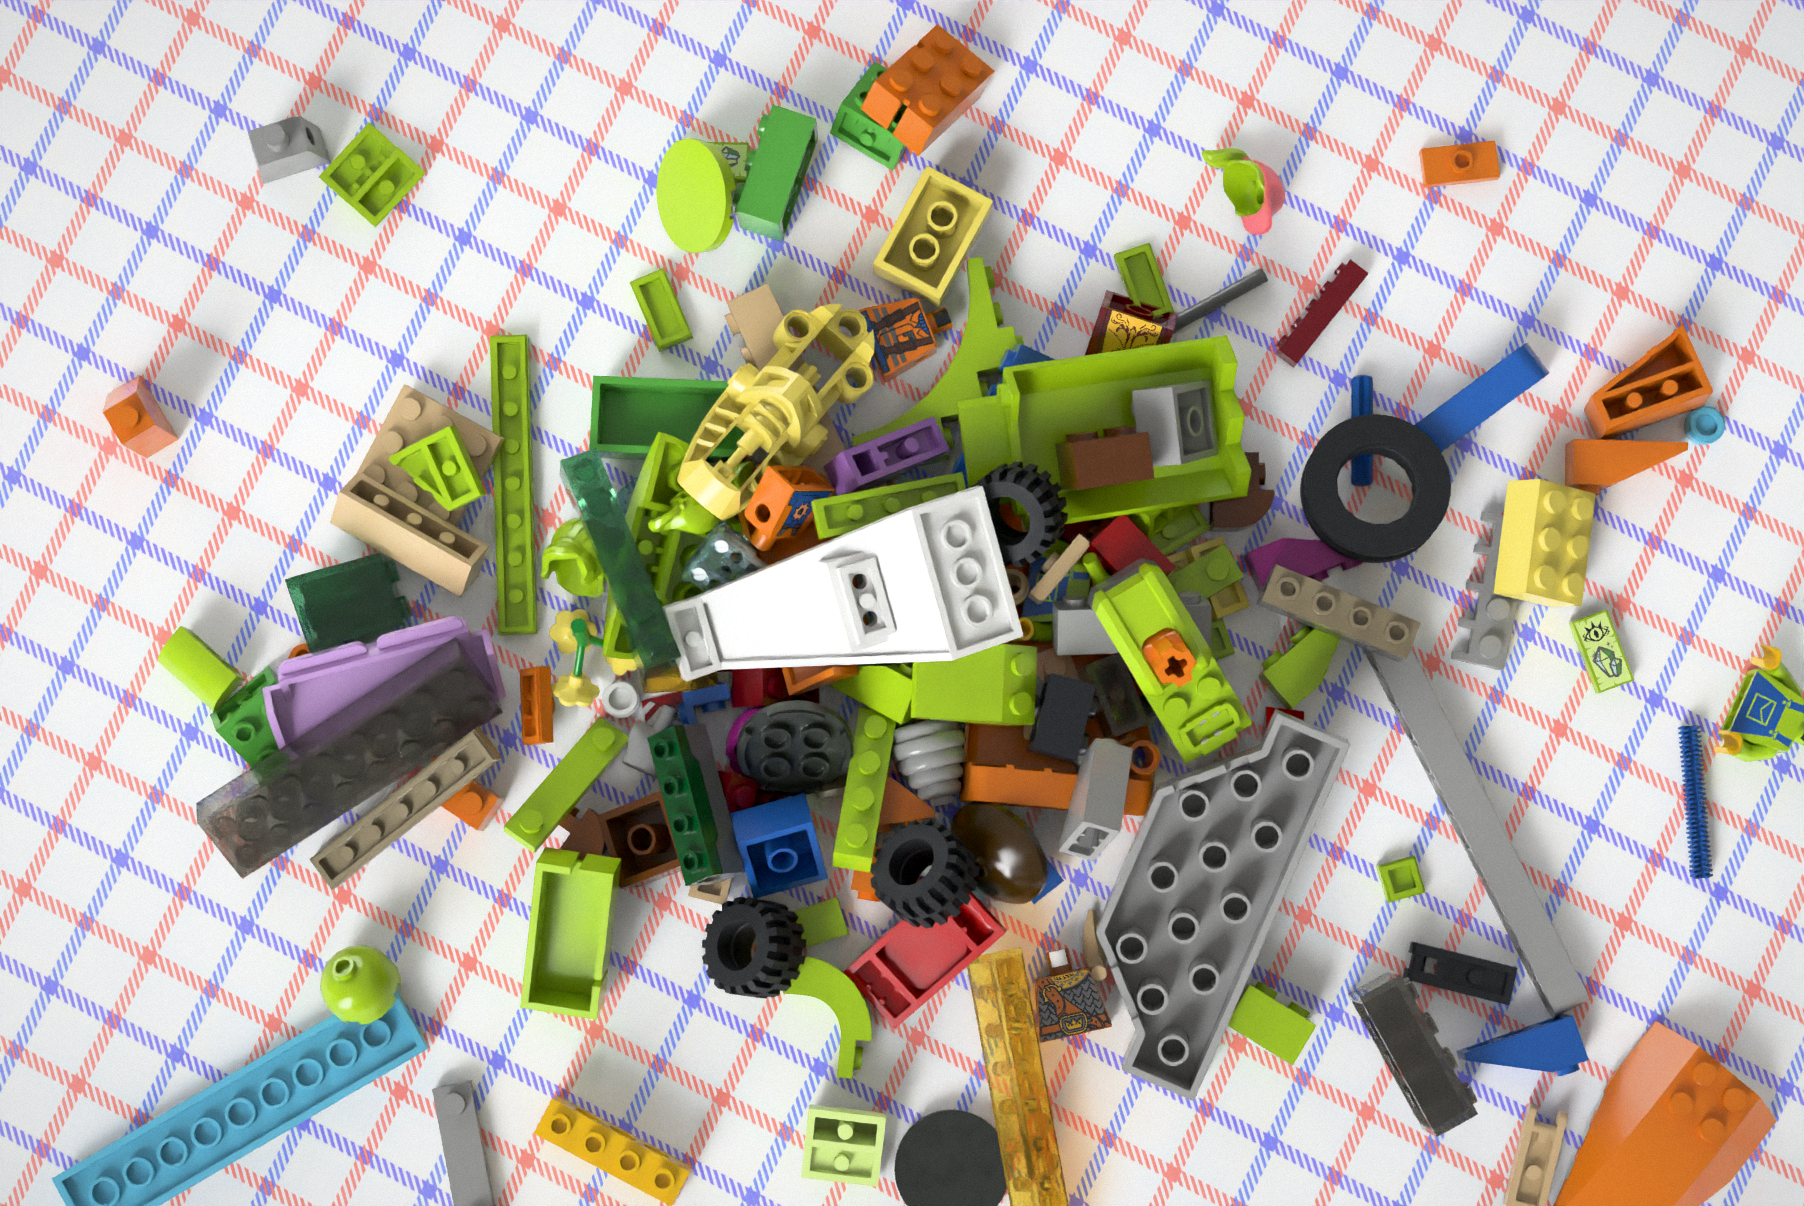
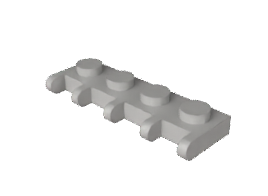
M1481 512L1480 520L1493 523L1489 546L1474 545L1473 553L1486 556L1481 583L1466 582V590L1478 592L1473 620L1459 618L1457 625L1471 629L1466 653L1452 651L1450 659L1502 671L1505 667L1519 599L1494 594L1503 515Z

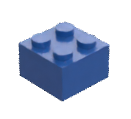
M805 793L730 813L736 842L753 898L757 899L828 879Z

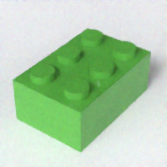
M773 104L770 114L762 115L757 130V136H760L757 150L751 149L748 154L744 168L748 172L745 185L739 184L737 186L732 206L735 207L734 215H737L741 229L782 242L818 141L816 118Z

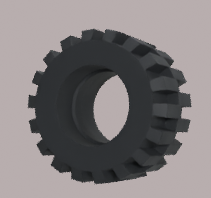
M1013 462L1009 466L1007 463L1002 464L971 486H983L1005 567L1013 563L1014 568L1022 567L1027 562L1030 564L1037 560L1056 543V540L1061 537L1065 530L1062 525L1067 522L1068 513L1062 512V509L1067 506L1066 497L1059 498L1058 492L1062 490L1058 482L1052 485L1049 481L1052 475L1046 470L1039 474L1037 472L1038 466L1031 463L1023 468L1022 462ZM1000 497L1013 498L1024 506L1030 519L1029 532L1017 531L1005 523L999 510Z
M923 819L919 823L917 820L908 822L906 828L902 826L894 830L895 834L891 838L887 836L882 841L885 845L881 850L877 849L874 855L877 861L871 864L870 872L874 877L870 881L871 886L876 890L875 895L895 914L912 926L919 927L922 925L924 928H933L935 922L941 926L948 922L949 916L953 915L956 917L961 913L959 908L963 904L968 905L972 899L969 894L971 891H975L977 887V882L973 878L979 875L978 867L974 864L977 861L975 855L957 836L938 821L934 823L930 819ZM932 865L928 874L922 880L917 882L920 874L927 867Z
M750 897L734 898V901L723 903L722 911L716 910L713 913L712 924L707 923L705 932H707L706 940L702 939V948H705V954L702 956L703 964L708 965L706 973L710 979H715L714 985L729 994L766 999L767 997L779 996L780 990L787 991L792 986L790 980H797L800 975L798 968L800 964L804 965L806 957L802 956V951L806 948V939L801 937L805 931L802 924L796 923L798 916L795 912L788 911L789 907L784 904ZM756 937V951L752 959L751 948L754 938Z

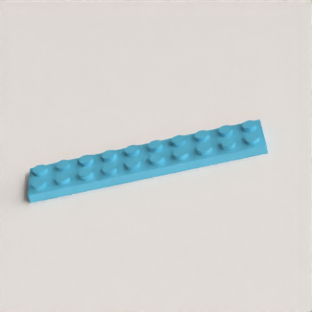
M396 989L394 996L397 999L394 1005L381 1018L369 1024L360 1025L357 1021L342 1022L333 1014L51 1179L66 1206H160L430 1047L399 991Z

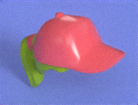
M1237 148L1203 150L1201 153L1202 157L1210 167L1223 169L1224 192L1234 205L1235 213L1241 217L1246 231L1254 235L1267 233L1272 227V215L1282 208L1285 201V189L1277 173L1269 166L1257 160H1251L1247 153Z

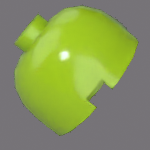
M367 945L348 946L336 952L327 961L321 975L320 990L326 1006L342 1022L357 1021L360 1025L369 1024L381 1018L394 1005L397 999L394 993L397 989V984L401 987V976L398 967L379 949Z

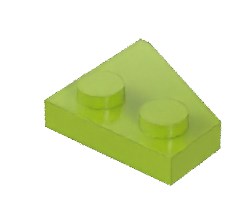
M456 425L448 426L389 456L392 464L404 469L414 478L413 481L419 487L431 492L435 500L448 511H455L487 495Z

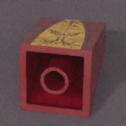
M1106 290L1084 356L1168 344L1174 332L1177 313L1167 312L1162 314L1164 316L1153 319L1154 313L1152 311L1161 309L1160 307L1140 301L1141 307L1132 305L1134 302L1129 297Z

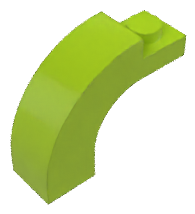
M802 955L806 957L804 965H799L800 975L797 980H790L792 986L787 991H783V993L817 998L833 1010L841 1031L837 1077L852 1079L853 1070H861L863 1047H857L856 1040L872 1041V1022L866 1000L856 985L840 968L823 959Z

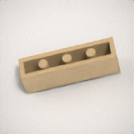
M359 471L339 491L330 521L334 526L459 597H462L479 577L489 545Z

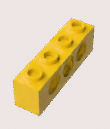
M559 1095L552 1098L534 1132L535 1135L669 1206L675 1203L693 1166Z

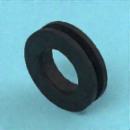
M1380 414L1353 417L1329 430L1312 451L1304 467L1300 484L1302 509L1311 529L1317 537L1336 553L1349 559L1366 563L1395 561L1419 549L1442 522L1451 496L1449 469L1444 456L1435 442L1415 425L1397 417ZM1362 454H1378L1392 459L1405 470L1412 483L1413 499L1409 510L1402 518L1388 524H1372L1358 519L1345 508L1338 495L1337 478L1341 468L1349 460Z

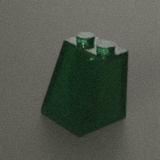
M376 553L285 579L309 652L313 653L355 641L366 644L377 640L382 634L411 627L408 618L413 616L412 608L407 596H400L396 582L401 581L393 559L388 561L386 556Z

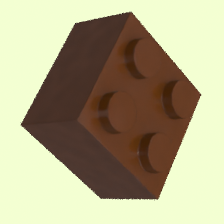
M1135 426L1103 429V437H1098V431L1066 434V442L1055 443L1062 489L1081 490L1155 479L1149 433L1136 432Z
M661 791L597 815L609 856L622 859L619 878L620 889L641 887L682 871Z

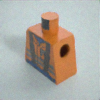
M918 298L858 310L866 319L867 331L870 333L873 330L875 340L873 354L885 383L937 353V343L933 335L953 328L946 307L925 314Z

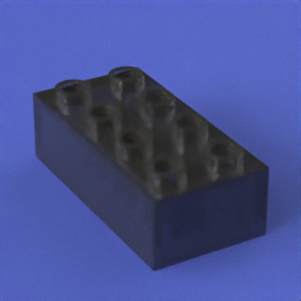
M1386 972L1347 994L1423 1131L1439 1137L1478 1115L1473 1106L1478 1100L1472 1088L1466 1081L1462 1083L1458 1079L1454 1071L1458 1064L1447 1046L1442 1048L1434 1035L1439 1033V1030L1428 1012L1422 1013L1415 1000L1420 998L1408 977L1404 979L1400 974Z

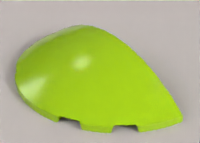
M658 432L640 471L620 533L606 605L603 635L604 657L616 659L651 657V653L668 647L673 648L661 607L713 589L704 581L695 580L693 574L688 571L696 557L701 558L732 581L735 580L738 572L739 563L725 553L717 552L715 546L710 543L712 537L719 529L742 543L741 525L735 519V515L724 521L720 520L711 531L701 534H691L679 529L652 532L649 529L648 522L672 510L673 507L669 501L684 489L677 482V477L689 444L662 432ZM734 549L733 553L740 555L741 549ZM719 576L710 578L712 582L721 581Z

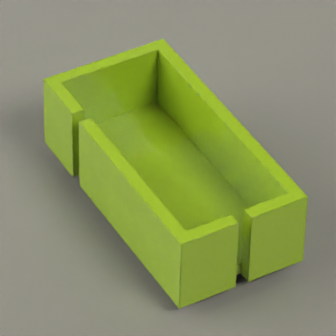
M545 847L536 861L520 1008L597 1020L605 1003L609 971L606 969L610 963L622 859L587 853L584 860H579L580 852Z

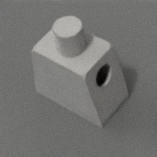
M301 116L290 117L248 132L252 153L262 184L331 163L320 128Z

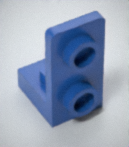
M725 683L682 693L684 702L677 703L681 724L699 725L696 708L702 707L703 713L725 709L724 702L732 701L729 685Z

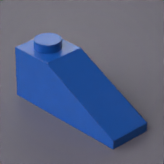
M1561 1014L1555 1018L1552 1017L1456 1051L1458 1058L1466 1061L1556 1072L1557 1076L1580 1070L1579 1063L1589 1060L1574 1017L1568 1014Z

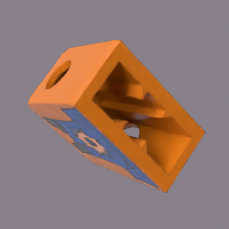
M768 466L745 510V517L756 527L750 542L759 550L769 552L777 539L798 538L814 519L811 501L830 497L835 488L811 466Z

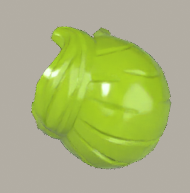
M573 518L561 524L555 531L551 544L544 551L541 578L547 580L551 573L555 571L558 584L569 593L600 598L606 592L604 584L614 567L617 556V545L612 532L599 521L589 518Z

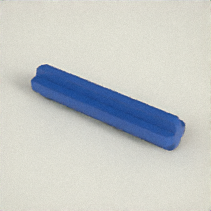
M1368 375L1354 376L1351 380V418L1373 414V378ZM1362 454L1351 459L1352 485L1365 487L1373 483V454Z

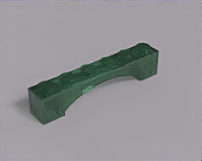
M597 448L560 460V478L570 503L577 512L601 565L622 621L629 649L642 681L679 668L681 660L680 651Z

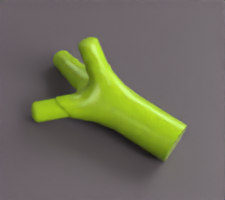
M1091 552L1084 555L1082 562L1090 574L1093 586L1110 577L1095 553Z

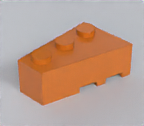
M1684 325L1679 326L1657 346L1655 345L1642 358L1624 369L1591 395L1584 408V412L1596 439L1609 440L1704 406L1713 393V389Z

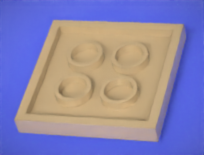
M404 384L358 471L458 528L471 503L455 511H448L435 500L431 492L419 487L413 481L414 478L404 469L392 464L389 456L448 426L456 425L482 483L505 438Z

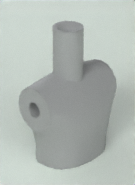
M663 705L653 726L636 721L629 734L628 746L622 763L646 775L657 778L647 738L669 728L677 711Z

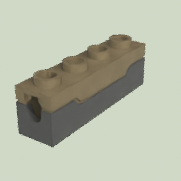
M1277 564L1269 570L1256 605L1397 662L1407 659L1421 624L1411 618Z

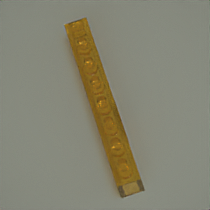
M1022 947L982 953L967 966L1010 1206H1069Z

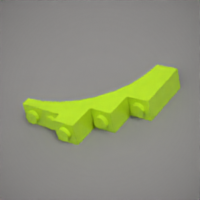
M982 256L967 259L966 269L970 294L968 320L961 345L947 372L931 392L906 414L880 428L852 436L853 447L934 416L949 448L954 449L950 427L943 428L942 423L959 420L957 401L985 397L988 391L986 381L979 382L978 378L1003 373V371L999 370V365L1008 348L1013 350L1015 345H1024L1022 335L1015 336L1013 326L998 329L997 325L1003 324L1001 307L999 302L992 303L989 289L995 288L994 276L991 266L984 267ZM947 452L920 466L946 461L949 454Z

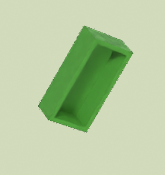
M593 375L590 453L594 458L645 460L658 432L674 436L690 445L701 422L729 386L728 381ZM735 425L705 461L708 463H718L721 460L725 463L738 449L736 443L745 433Z

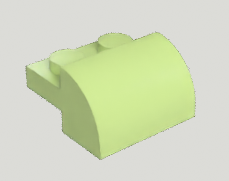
M809 1104L801 1178L878 1187L887 1113Z

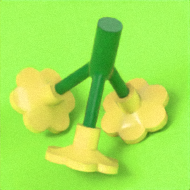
M576 609L573 612L562 610L556 614V623L550 627L549 636L553 641L557 642V648L561 653L570 654L576 651L575 666L570 675H562L558 678V682L552 685L551 692L553 696L559 697V702L565 706L578 705L587 707L592 704L593 699L599 696L600 689L592 684L591 679L585 676V673L582 671L584 654L590 649L591 644L603 648L604 640L596 637L597 627L593 622L589 621V615L585 610ZM605 658L606 662L612 665L613 673L617 675H624L627 670L633 671L640 664V658Z

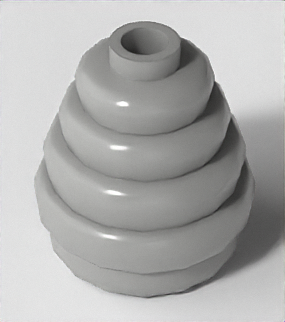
M929 719L895 729L893 737L894 746H892L891 756L895 762H899L900 773L903 776H908L909 786L917 789L918 798L922 801H931L932 808L953 803V795L959 793L962 789V784L958 778H961L964 774V768L961 763L966 759V753L962 747L966 743V736L961 729H958V722Z

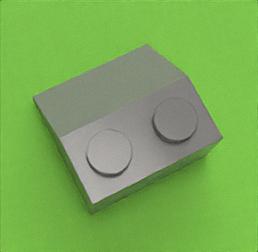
M1210 379L1153 386L1132 391L1131 411L1135 418L1136 431L1149 433L1153 467L1181 465L1218 455Z

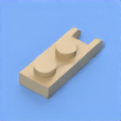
M1528 1103L1503 1201L1504 1205H1547L1568 1114L1566 1112L1558 1111L1554 1125L1536 1121L1538 1106Z

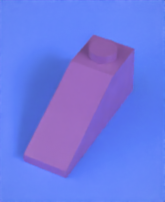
M933 416L844 450L823 468L838 496L872 489V487H876L950 451V448Z

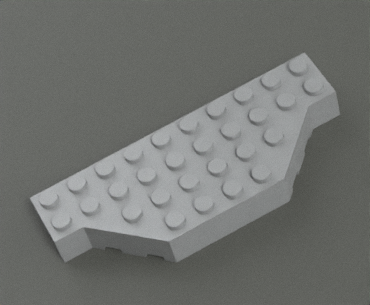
M1275 709L1259 745L1157 784L1096 927V935L1101 947H1103L1112 974L1135 1028V1032L1122 1059L1123 1071L1187 1099L1195 1100L1351 746L1348 739Z

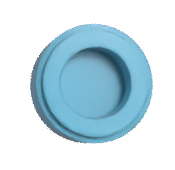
M1709 406L1693 410L1688 414L1684 422L1686 436L1690 441L1698 445H1709L1717 441L1725 430L1724 417L1717 409Z

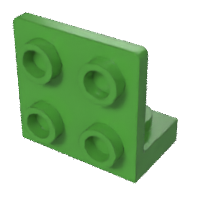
M875 62L841 102L830 134L893 171L900 163L906 148L903 143L893 136V133L907 106L902 104L892 125L887 130L861 110L874 81L887 70V68Z
M269 665L210 714L215 731L265 781L271 779L301 753L284 757L280 754L266 715L262 691L263 687L279 684L278 675Z

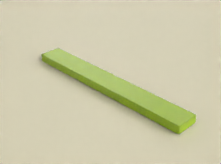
M527 334L490 336L492 432L505 438L493 461L498 635L538 634L529 336Z

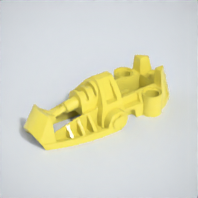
M843 304L822 305L809 313L798 309L790 311L773 332V341L779 351L767 365L759 371L750 362L746 366L742 364L728 380L729 386L714 403L692 438L677 477V482L716 517L724 521L744 511L768 466H799L808 455L813 456L828 439L826 434L829 431L818 421L837 400L843 404H853L871 388L874 382V374L869 364L874 353L873 330L870 333L867 331L866 319L860 312L854 309L842 310ZM788 326L797 329L801 338L791 335ZM839 326L848 328L852 337L844 335L840 331ZM814 338L843 362L817 394L813 386L821 378V375L816 372L818 369L814 365L809 366L804 362L796 372L788 370ZM846 376L853 378L857 382L858 388L850 386ZM736 425L745 433L736 443L738 449L725 463L720 460L712 467L705 460ZM760 446L768 453V456L738 489L731 483L737 475L734 469L746 455L752 456Z

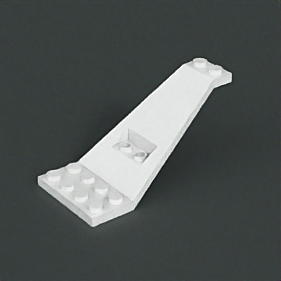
M978 485L906 508L704 593L661 607L682 680L684 681L724 669L952 661L1023 637L983 486ZM860 574L863 582L860 587L855 588L852 580L855 575ZM871 611L873 621L869 625H865L863 616L866 612Z

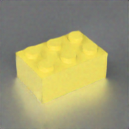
M926 166L873 262V273L940 308L992 212L993 200Z
M1543 479L1508 481L1494 594L1548 607L1582 606L1596 494Z

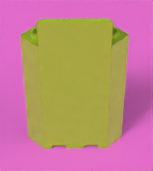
M1224 335L1003 367L1002 384L997 385V395L957 401L968 488H971L978 480L998 466L1005 463L1009 466L1013 462H1022L1023 468L1030 463L1037 465V472L1039 474L1046 470L1052 475L1049 478L1051 484L1054 485L1058 482L1061 486L1055 443L1066 442V434L1098 431V437H1103V429L1120 426L1136 427L1135 418L1131 411L1132 391L1153 386L1210 379L1218 455L1181 465L1153 467L1155 479L1081 490L1062 489L1058 492L1059 498L1066 497L1067 506L1062 509V512L1068 513L1067 522L1064 524L1247 496L1252 470L1240 443L1245 415L1234 391L1238 361L1228 336ZM1000 497L999 504L1012 503L1015 516L1020 515L1025 530H1029L1030 519L1024 506L1013 498Z

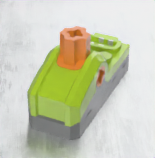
M1140 558L1090 589L1087 600L1186 764L1202 754L1206 756L1238 736L1237 733L1253 724L1214 659L1198 627L1166 575L1155 561Z

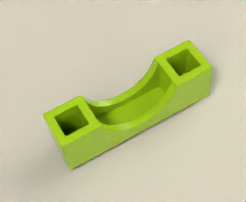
M859 708L853 742V758L850 760L832 864L833 867L869 873L873 861L894 731L896 729V721L876 710Z

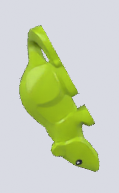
M746 461L737 465L734 469L737 475L731 481L735 487L739 489L751 476L754 463ZM682 489L669 501L673 509L648 522V527L652 532L679 529L691 534H701L711 531L721 519L702 506L685 489Z

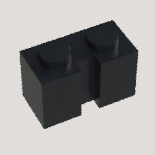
M1054 673L1045 676L1038 702L1036 719L1032 725L1026 751L1068 763L1077 761L1079 755L1084 756L1090 737L1088 733H1084L1088 718H1094L1099 703V697L1094 695L1096 685Z

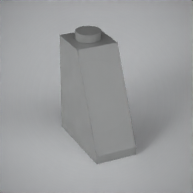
M1096 738L1087 748L1081 760L1061 833L1058 851L1095 861L1120 833L1133 748L1120 745L1118 741L1107 738Z

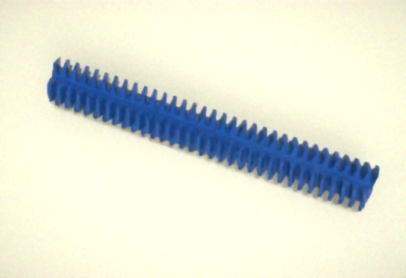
M1696 725L1680 726L1678 729L1681 732H1678V734L1682 735L1679 737L1682 740L1679 742V744H1682L1679 748L1683 749L1680 751L1683 754L1680 758L1683 759L1681 763H1684L1681 767L1685 768L1681 770V772L1685 773L1682 775L1685 778L1682 780L1685 782L1682 786L1687 787L1683 789L1684 792H1687L1683 794V796L1687 797L1684 799V801H1687L1684 805L1689 806L1684 808V810L1689 811L1685 813L1688 816L1685 819L1689 820L1686 822V825H1690L1686 827L1687 830H1690L1686 832V834L1690 835L1687 837V839H1690L1687 843L1692 844L1687 846L1689 849H1692L1688 851V853L1692 854L1688 856V858L1692 859L1689 863H1693L1689 867L1694 868L1689 871L1694 873L1690 877L1702 879L1712 877L1713 874L1709 872H1712L1713 869L1709 868L1712 867V864H1709L1712 859H1708L1712 855L1707 854L1711 852V850L1707 849L1711 847V845L1707 844L1710 843V840H1707L1710 836L1705 835L1710 831L1705 830L1709 828V826L1705 825L1709 821H1705V819H1708V816H1704L1708 812L1703 811L1708 809V807L1703 806L1707 804V802L1703 801L1707 797H1703L1706 793L1702 792L1706 788L1701 787L1706 785V783L1701 782L1705 780V778H1701L1705 774L1700 773L1704 771V769L1700 768L1704 764L1699 763L1704 761V759H1700V757H1703V754H1699L1703 750L1698 749L1703 747L1698 744L1702 742V740H1698L1702 735H1697L1701 733V731L1697 730L1701 726Z

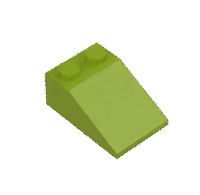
M999 644L952 661L913 662L911 718L1004 726L1033 725L1035 720L1037 647Z

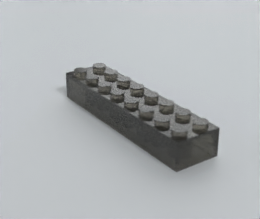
M455 637L196 803L197 824L243 879L461 740L473 729L483 726L503 713L498 694Z

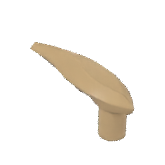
M1088 910L1083 933L1084 960L1086 966L1090 969L1093 979L1102 983V980L1107 976V957L1096 935V910Z

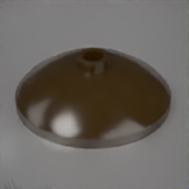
M971 801L955 813L951 821L950 831L970 848V851L975 855L977 861L974 864L979 870V875L973 878L977 882L976 888L993 899L1009 904H1025L1042 892L1048 875L1046 858L1038 839L1023 820L1009 809L994 802Z

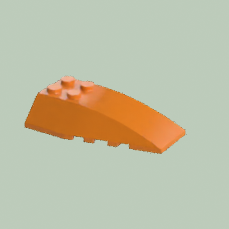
M1654 1021L1608 1080L1599 1108L1594 1111L1589 1123L1590 1128L1582 1147L1579 1146L1573 1159L1575 1163L1568 1179L1564 1180L1553 1206H1700L1732 1181L1777 1121L1759 1095L1705 1050L1663 1024Z

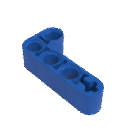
M1525 343L1416 423L1415 426L1425 432L1435 442L1440 451L1443 452L1550 372L1530 345Z

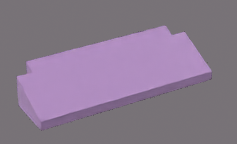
M450 616L382 634L375 642L364 644L355 641L284 660L280 667H276L279 684L262 688L266 715L282 757L506 697L488 628L469 633L466 619H460L457 616Z

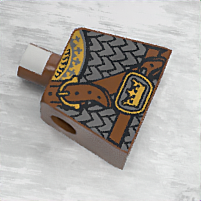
M1068 948L1046 952L1050 975L1034 978L1037 1036L1039 1042L1043 1043L1112 1027L1110 1017L1090 969L1082 967L1072 970Z

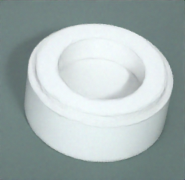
M616 680L608 684L604 689L602 705L611 716L624 719L634 715L639 709L641 696L636 686L625 680Z

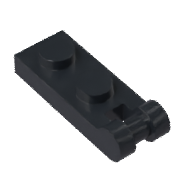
M1410 942L1408 953H1412L1409 968H1404L1402 979L1510 1005L1517 967L1417 942ZM1427 957L1437 960L1434 974L1423 972Z

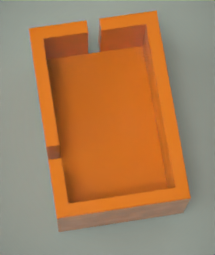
M937 24L919 40L917 45L911 47L874 81L861 110L887 130L892 125L902 104H905L907 108L893 136L919 156L980 99L995 70Z

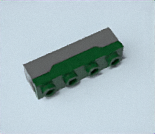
M673 725L648 737L647 740L685 886L718 884L744 873L706 725Z

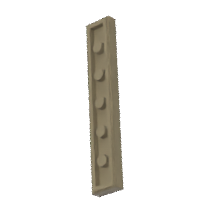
M480 727L473 729L309 860L330 889L337 888L498 762L502 756Z

